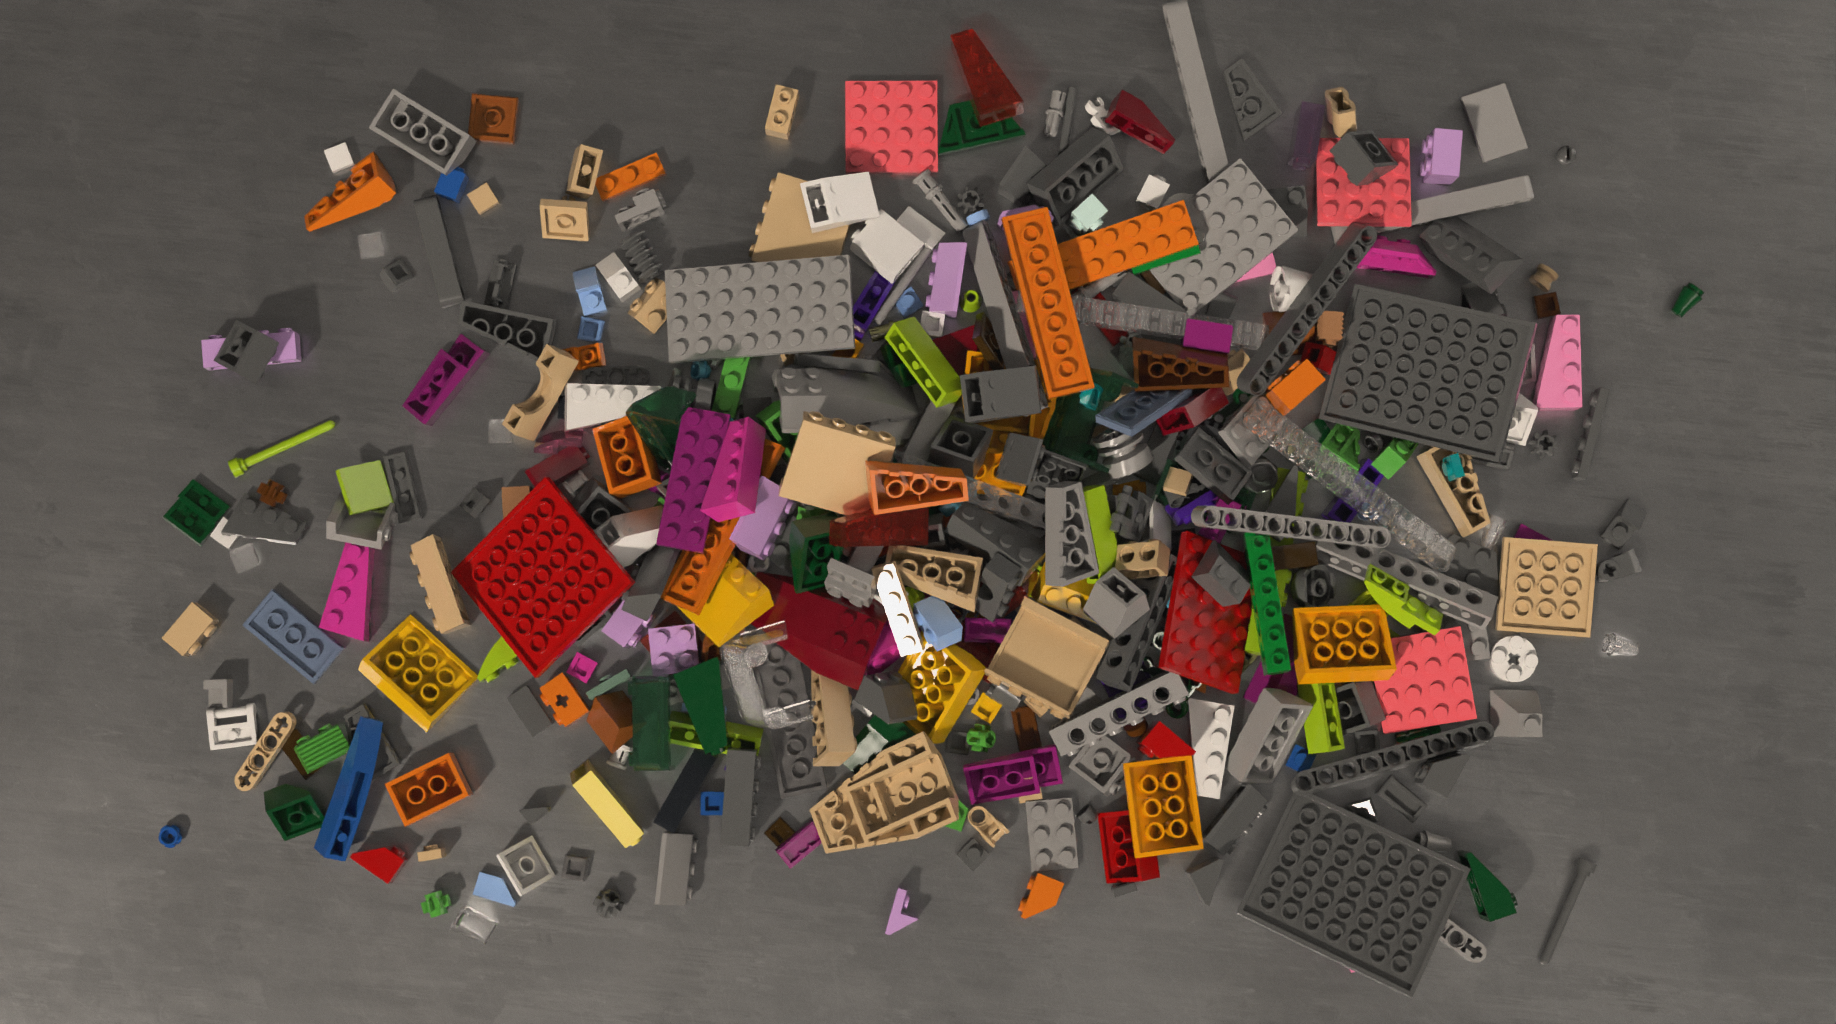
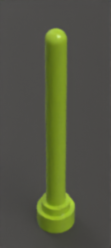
M328 420L245 459L235 457L228 461V465L235 478L245 474L244 471L248 470V467L333 429L335 422Z

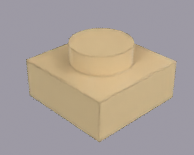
M437 844L423 846L424 851L417 852L419 862L446 857L445 847L438 848Z

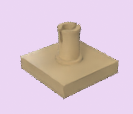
M567 195L563 196L561 200H540L543 238L589 241L590 231L587 202L576 201L570 195L569 201H567Z

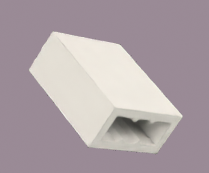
M881 209L879 211L880 217L866 220V226L863 230L858 229L850 238L852 243L849 250L893 284L919 255L924 243Z

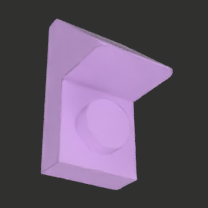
M898 887L885 931L887 935H891L919 919L917 916L901 912L902 908L907 909L910 896L906 895L907 889Z

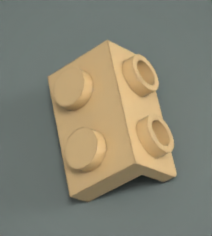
M658 278L651 280L645 286V292L640 298L632 302L628 311L630 316L635 318L653 334L658 331L667 319L665 282Z

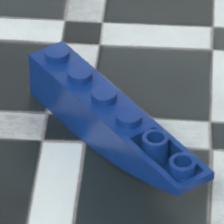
M360 716L314 846L324 858L346 861L363 813L375 769L383 721Z

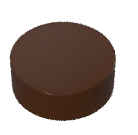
M1143 717L1144 720L1136 725L1131 726L1129 723L1124 726L1128 736L1138 737L1147 730L1148 722L1145 717Z

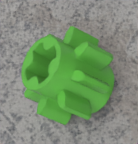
M975 723L974 728L968 731L967 743L972 746V751L987 753L988 748L994 746L996 735L994 731L990 730L991 725Z
M442 890L424 895L426 901L420 903L423 914L429 912L431 918L448 913L447 906L452 905L449 894L443 896Z

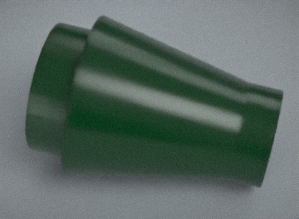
M1690 282L1686 286L1683 285L1671 311L1682 318L1702 300L1701 297L1704 292Z

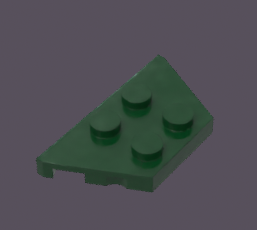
M995 95L949 105L938 154L940 156L1025 137L1026 134L1023 128H1020L1008 110H1005Z

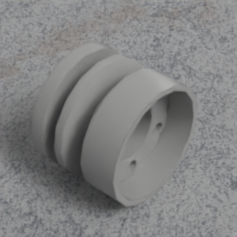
M1108 428L1093 439L1094 446L1099 448L1097 451L1098 455L1101 457L1108 456L1103 460L1102 464L1110 479L1132 474L1153 461L1154 457L1148 444L1139 443L1144 437L1143 432L1140 431L1131 437Z

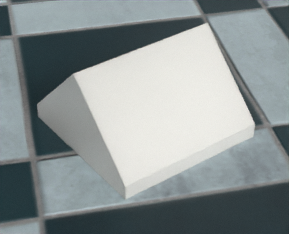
M532 835L496 855L519 896L528 893L556 876Z

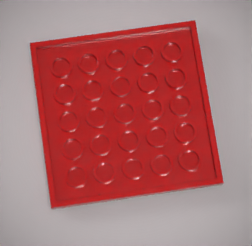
M544 477L451 571V574L535 678H539L635 583L550 477Z

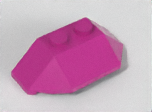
M1378 235L1373 246L1356 267L1432 279L1436 276L1435 268L1417 245L1410 244V240L1397 239V242L1388 241V237Z

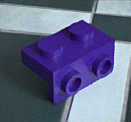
M1210 490L1184 506L1171 508L1168 504L1165 506V511L1176 527L1183 523L1187 525L1192 522L1191 513L1195 507L1201 505L1216 506L1218 496Z

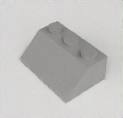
M670 831L662 833L655 895L656 905L685 906L687 900H692L693 886H689L690 877H694L695 863H692V853H697L698 839H694V833L676 832L673 834Z

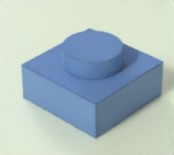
M912 287L906 289L895 303L904 319L924 307Z

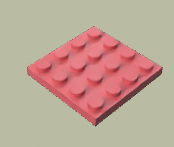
M845 81L846 174L869 172V174L922 173L927 169L931 173H938L937 81Z
M1316 138L1317 226H1350L1353 223H1360L1372 227H1411L1409 138H1378L1398 163V166L1372 183L1356 186L1348 179V174L1335 162L1334 156L1329 151L1341 138Z
M1461 626L1440 629L1436 635L1426 631L1391 637L1397 670L1389 680L1374 681L1375 692L1386 717V720L1381 722L1383 734L1477 719Z

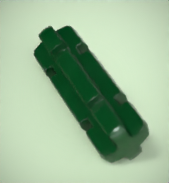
M1437 725L1408 730L1407 733L1395 734L1396 744L1405 743L1441 733V729Z

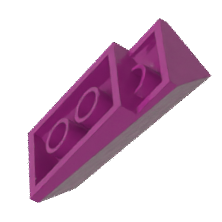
M460 334L448 352L443 349L439 350L402 406L423 424L433 426L491 353L463 334Z
M1284 613L1283 623L1291 670L1287 673L1264 676L1262 661L1260 660L1243 695V698L1255 704L1264 688L1281 689L1294 696L1298 693V682L1294 665L1293 616Z
M1055 744L963 765L971 805L1041 793L1040 787L1063 784L1058 750Z

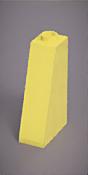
M588 759L570 773L572 786L625 848L629 845L634 846L641 841L644 834L642 826Z

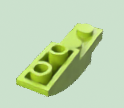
M1371 563L1368 565L1364 584L1374 600L1390 616L1409 629L1416 624L1433 635L1440 631L1443 618L1441 612L1408 594L1410 586Z
M502 636L493 645L481 666L477 677L480 682L487 681L490 683L500 675L498 671L504 667L510 669L519 662L518 656Z

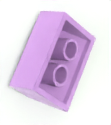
M939 243L938 249L933 250L932 262L936 263L935 272L930 271L928 284L932 285L933 288L932 294H927L925 308H929V312L945 314V317L949 318L957 317L967 243Z
M761 475L755 513L741 516L729 539L741 551L765 561L767 556L773 553L775 548L774 542L777 536L783 533L786 526L785 521L788 515H791L795 510L796 502L778 496L779 485Z

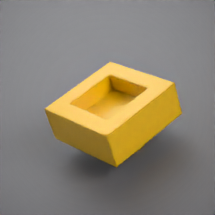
M982 692L970 712L991 724L1002 705Z

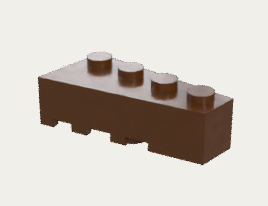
M1133 337L1135 391L1229 387L1227 353Z

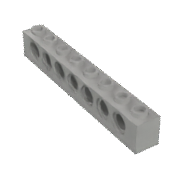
M1333 528V531H1332L1333 536L1336 535V529H1335V528ZM1315 541L1318 562L1364 581L1367 567L1371 563L1410 586L1408 594L1445 615L1481 630H1484L1492 619L1498 596L1473 587L1466 582L1449 577L1444 573L1432 570L1382 548Z

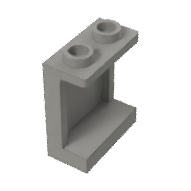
M340 492L326 521V539L382 550L385 541L390 540L391 527L397 524L398 513L395 512V503L390 502L387 511L375 509L349 515L343 494Z

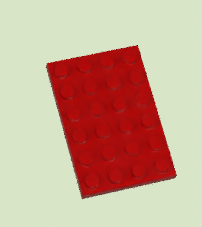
M1185 531L1181 533L1158 668L1231 694L1239 693L1245 657L1244 647L1248 634V623H1250L1252 611L1250 587L1240 604L1222 607L1191 577L1212 540ZM1220 544L1247 570L1243 552Z

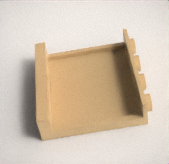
M778 172L777 177L771 180L769 191L772 192L770 200L766 199L764 202L762 213H765L763 222H758L755 235H758L756 244L752 243L748 256L752 257L751 262L755 263L842 255L851 224L812 233L800 183L808 181Z
M804 411L803 420L784 478L781 479L778 496L870 522L873 511L869 504L865 460L890 463L896 447L895 437L885 431L875 432L869 430L864 425L858 424L855 426L848 424L840 418L830 419L823 417L819 412L811 411L809 413Z
M1024 597L1017 616L988 669L986 668L984 672L988 676L987 680L997 686H1000L1002 683L1009 687L1008 691L1018 697L1024 695L1030 698L1029 702L1038 708L1045 706L1051 709L1050 714L1061 720L1064 717L1069 719L1106 652L1109 640Z

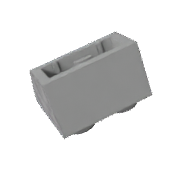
M1115 567L1096 581L1083 608V612L1114 639L1150 610L1146 594Z

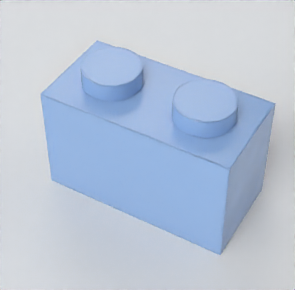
M930 596L914 604L913 614L917 626L924 633L927 643L932 644L936 651L961 641L963 626L944 600Z

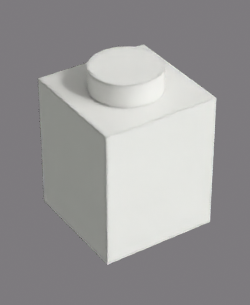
M1149 174L1135 203L1150 211L1158 209L1170 184L1166 183L1167 180L1160 175L1154 174L1152 176Z

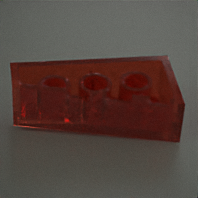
M973 28L950 35L951 49L980 127L1023 114V99Z
M929 507L874 515L872 509L861 513H854L830 520L829 545L840 547L928 545Z

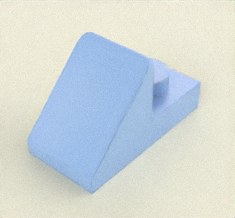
M596 267L573 272L575 289L579 295L584 316L587 317L606 312L607 308Z

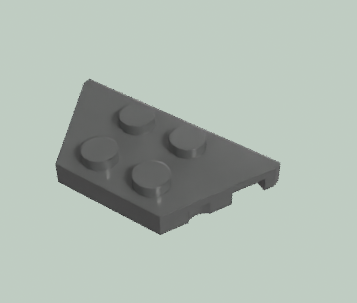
M1450 535L1442 544L1418 562L1432 570L1444 573L1449 577L1498 596L1497 553L1460 536Z

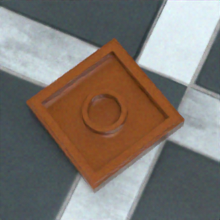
M472 93L468 134L476 141L514 144L519 99L517 97Z

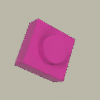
M577 652L566 673L588 684L598 662Z

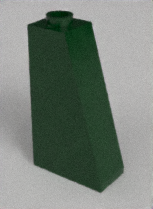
M717 656L673 675L705 754L711 752L712 756L724 752V747L729 744L721 664Z

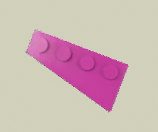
M750 417L730 422L700 511L717 522L755 513L766 429Z

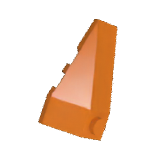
M374 151L352 167L350 177L344 183L340 180L335 185L336 188L330 197L324 196L304 216L306 229L309 232L379 207L394 197L396 194L394 180Z

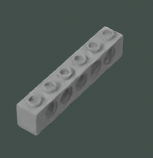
M1165 670L1134 685L1131 692L1122 691L1071 716L1069 719L1067 718L1050 726L1049 733L1060 755L1067 754L1069 757L1081 751L1080 747L1086 744L1093 746L1102 740L1101 737L1110 734V736L1118 734L1123 730L1122 727L1129 723L1133 726L1144 720L1143 717L1150 713L1152 715L1161 713L1165 710L1164 706L1172 702L1174 705L1185 701L1187 699L1186 696L1189 695V690L1182 676ZM1159 687H1165L1168 689L1169 694L1166 697H1159L1155 692ZM1139 697L1145 698L1148 702L1143 708H1139L1134 704V701ZM1116 708H1123L1127 714L1123 718H1117L1114 716L1113 711ZM1096 718H1101L1105 721V726L1095 728L1092 725V721ZM1079 728L1084 732V736L1079 739L1074 738L1071 735V731Z

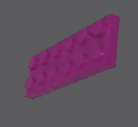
M684 406L656 542L658 546L704 554L711 517L700 511L729 427L730 414Z

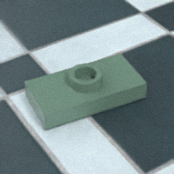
M625 669L614 676L610 673L599 680L601 684L587 691L586 694L590 700H594L595 697L604 695L631 679L632 674L629 669Z

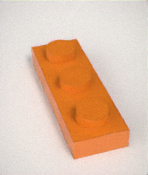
M656 152L598 177L595 186L602 201L605 202L661 178L666 173Z

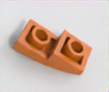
M598 342L581 347L562 349L579 361L573 372L583 371L591 367L606 366L603 343Z

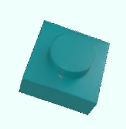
M1094 383V389L1080 392L1079 403L1092 410L1097 409L1103 392V388Z
M1458 453L1443 459L1442 470L1444 475L1448 476L1449 482L1465 476Z

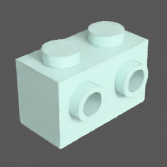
M1091 194L1072 211L1069 219L1071 222L1070 227L1077 235H1085L1099 230L1104 223L1103 220L1106 218L1108 210Z

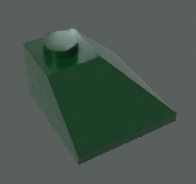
M283 784L264 792L265 811L284 841L321 828L325 815L310 791Z

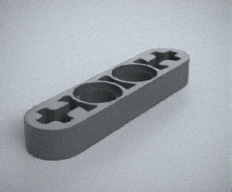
M794 353V366L866 373H879L880 361Z

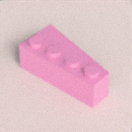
M1555 315L1549 321L1544 352L1539 365L1540 370L1537 382L1535 383L1532 401L1538 407V411H1569L1582 408L1580 315Z

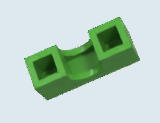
M752 357L725 359L712 411L730 414L734 421L737 419L741 403V393L745 378L748 376Z

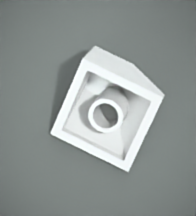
M1520 393L1506 442L1525 446L1536 418L1538 407Z

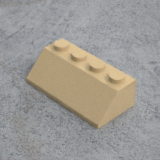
M430 535L410 545L412 549L409 552L413 565L418 566L420 573L417 574V578L421 587L425 586L427 592L425 601L428 608L433 609L435 617L432 618L436 631L440 630L441 634H448L470 626L471 622L456 579L451 574L452 567L441 537Z

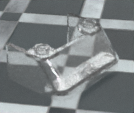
M785 620L737 634L719 647L720 656L741 719L746 724L780 729L814 719L810 700L784 708L781 706L765 708L752 668L762 665L767 659L765 645L788 639Z

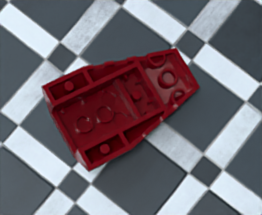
M757 572L755 577L769 589L774 606L751 624L815 673L859 690L864 675L869 670L867 666L884 626H887L889 623L883 604L873 598L869 608L864 605L858 607L850 603V599L843 596L837 598L830 595L826 587L797 594L794 590L793 577Z

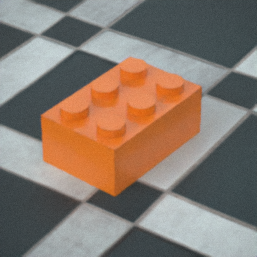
M1308 359L1302 363L1298 360L1266 389L1267 394L1265 397L1279 415L1284 417L1326 379Z
M633 413L592 429L610 495L621 499L662 484L644 418Z
M453 752L447 753L385 784L405 827L473 795Z

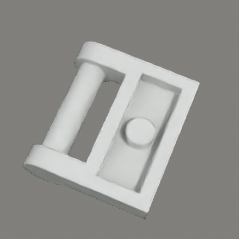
M254 702L247 703L246 706L217 710L215 708H207L206 716L210 750L256 745L259 738L256 720L257 710ZM247 715V722L217 726V719Z

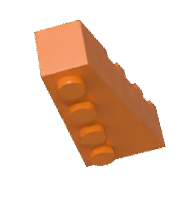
M865 460L869 504L874 515L969 501L967 478L962 469Z

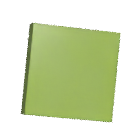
M380 460L345 467L335 471L349 515L388 507L390 502L394 503Z

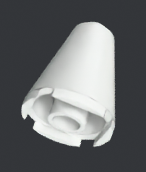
M1277 266L1272 273L1270 285H1274V292H1270L1272 309L1278 312L1287 311L1313 274L1286 266Z

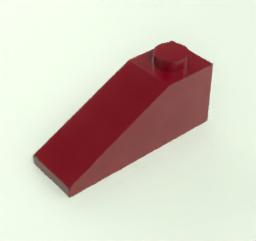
M1121 90L1111 102L1105 119L1106 123L1162 154H1165L1175 143L1176 139L1142 100Z

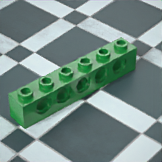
M1244 533L1241 538L1247 574L1251 584L1250 593L1263 674L1266 676L1287 673L1291 670L1270 537L1269 535Z

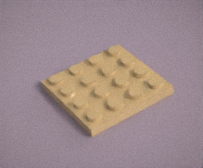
M1502 537L1495 630L1590 638L1598 544Z

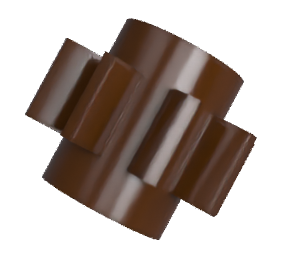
M271 479L268 480L267 484L261 482L256 491L261 494L260 501L273 507L276 506L277 502L283 504L288 495L283 492L284 485Z

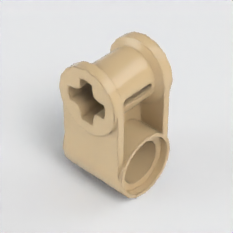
M976 804L968 809L967 819L992 848L996 846L995 843L1004 834L1010 832L982 805ZM977 809L984 812V818L980 822L973 821L971 817L973 811Z

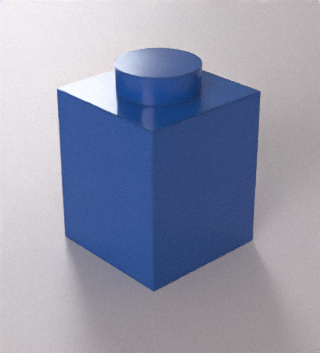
M460 167L455 168L447 176L441 173L434 192L442 198L460 204L469 177L464 173L465 170Z

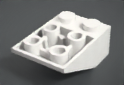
M869 172L825 177L800 183L812 233L880 217Z
M660 505L612 516L593 531L624 568L634 563L636 558L644 552L650 551L655 546L664 506Z

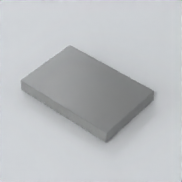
M1505 83L1461 97L1460 100L1483 163L1528 148Z

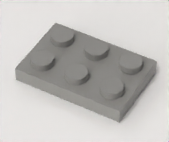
M1264 394L1260 396L1250 395L1218 433L1241 463L1248 468L1256 462L1287 424Z
M1450 616L1442 618L1440 629L1461 626L1467 661L1491 659L1487 628L1481 630ZM1416 624L1414 625L1415 633L1426 632L1423 628Z
M1072 797L1025 802L1031 872L1079 868Z

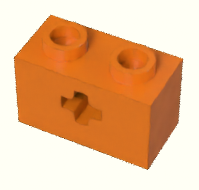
M565 672L560 673L539 688L542 692L539 695L546 706L551 705L555 711L552 715L560 726L564 724L565 727H569L590 712L589 706ZM559 696L568 697L566 701L568 706L559 705L561 701Z

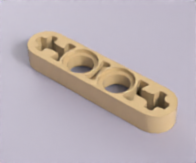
M280 712L273 717L235 776L234 783L239 790L249 791L257 787L296 727V718L292 713ZM287 718L286 723L288 726L280 729L283 724L280 719ZM270 735H273L277 740V745L274 748H270L267 745V738ZM258 754L264 758V765L261 768L257 767L254 763V758ZM250 775L248 780L251 783L244 785L245 779L243 777Z

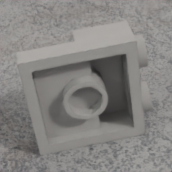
M649 188L638 191L636 193L637 196L632 198L635 207L626 206L618 210V214L614 216L622 232L665 214L663 207H666V203L659 189L649 190Z
M831 558L827 565L828 576L824 582L826 590H828L827 592L837 598L843 596L850 599L849 602L855 606L862 607L864 605L869 608L877 592L875 576Z
M1103 736L1101 737L1102 740L1093 746L1084 745L1068 767L1109 797L1111 794H1117L1122 787L1120 782L1124 778L1123 763L1136 762L1137 760L1111 739Z

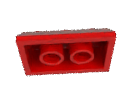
M1153 720L1147 730L1136 740V743L1139 745L1137 749L1147 758L1192 756L1196 753L1193 748L1161 721Z
M1129 810L1097 813L1106 883L1139 882L1160 878L1157 856L1134 857Z

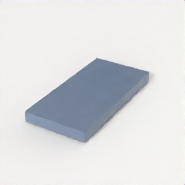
M1134 389L1095 415L1096 423L1132 437L1191 397L1193 389L1135 391Z
M274 589L268 593L242 625L313 684L319 681L345 649Z

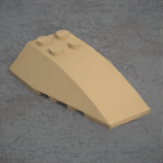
M921 732L882 750L870 763H866L861 767L859 772L845 780L838 789L829 793L812 807L810 813L825 853L828 854L920 838L959 820V803L942 755L927 734Z

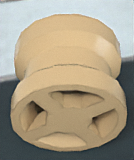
M1539 264L1537 272L1530 276L1529 281L1541 291L1548 292L1552 281H1556L1559 276L1547 265Z

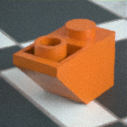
M1036 872L1035 876L1031 875L1026 887L1030 889L1027 898L1022 897L1018 907V911H1021L1020 917L1026 919L1056 906L1064 882Z

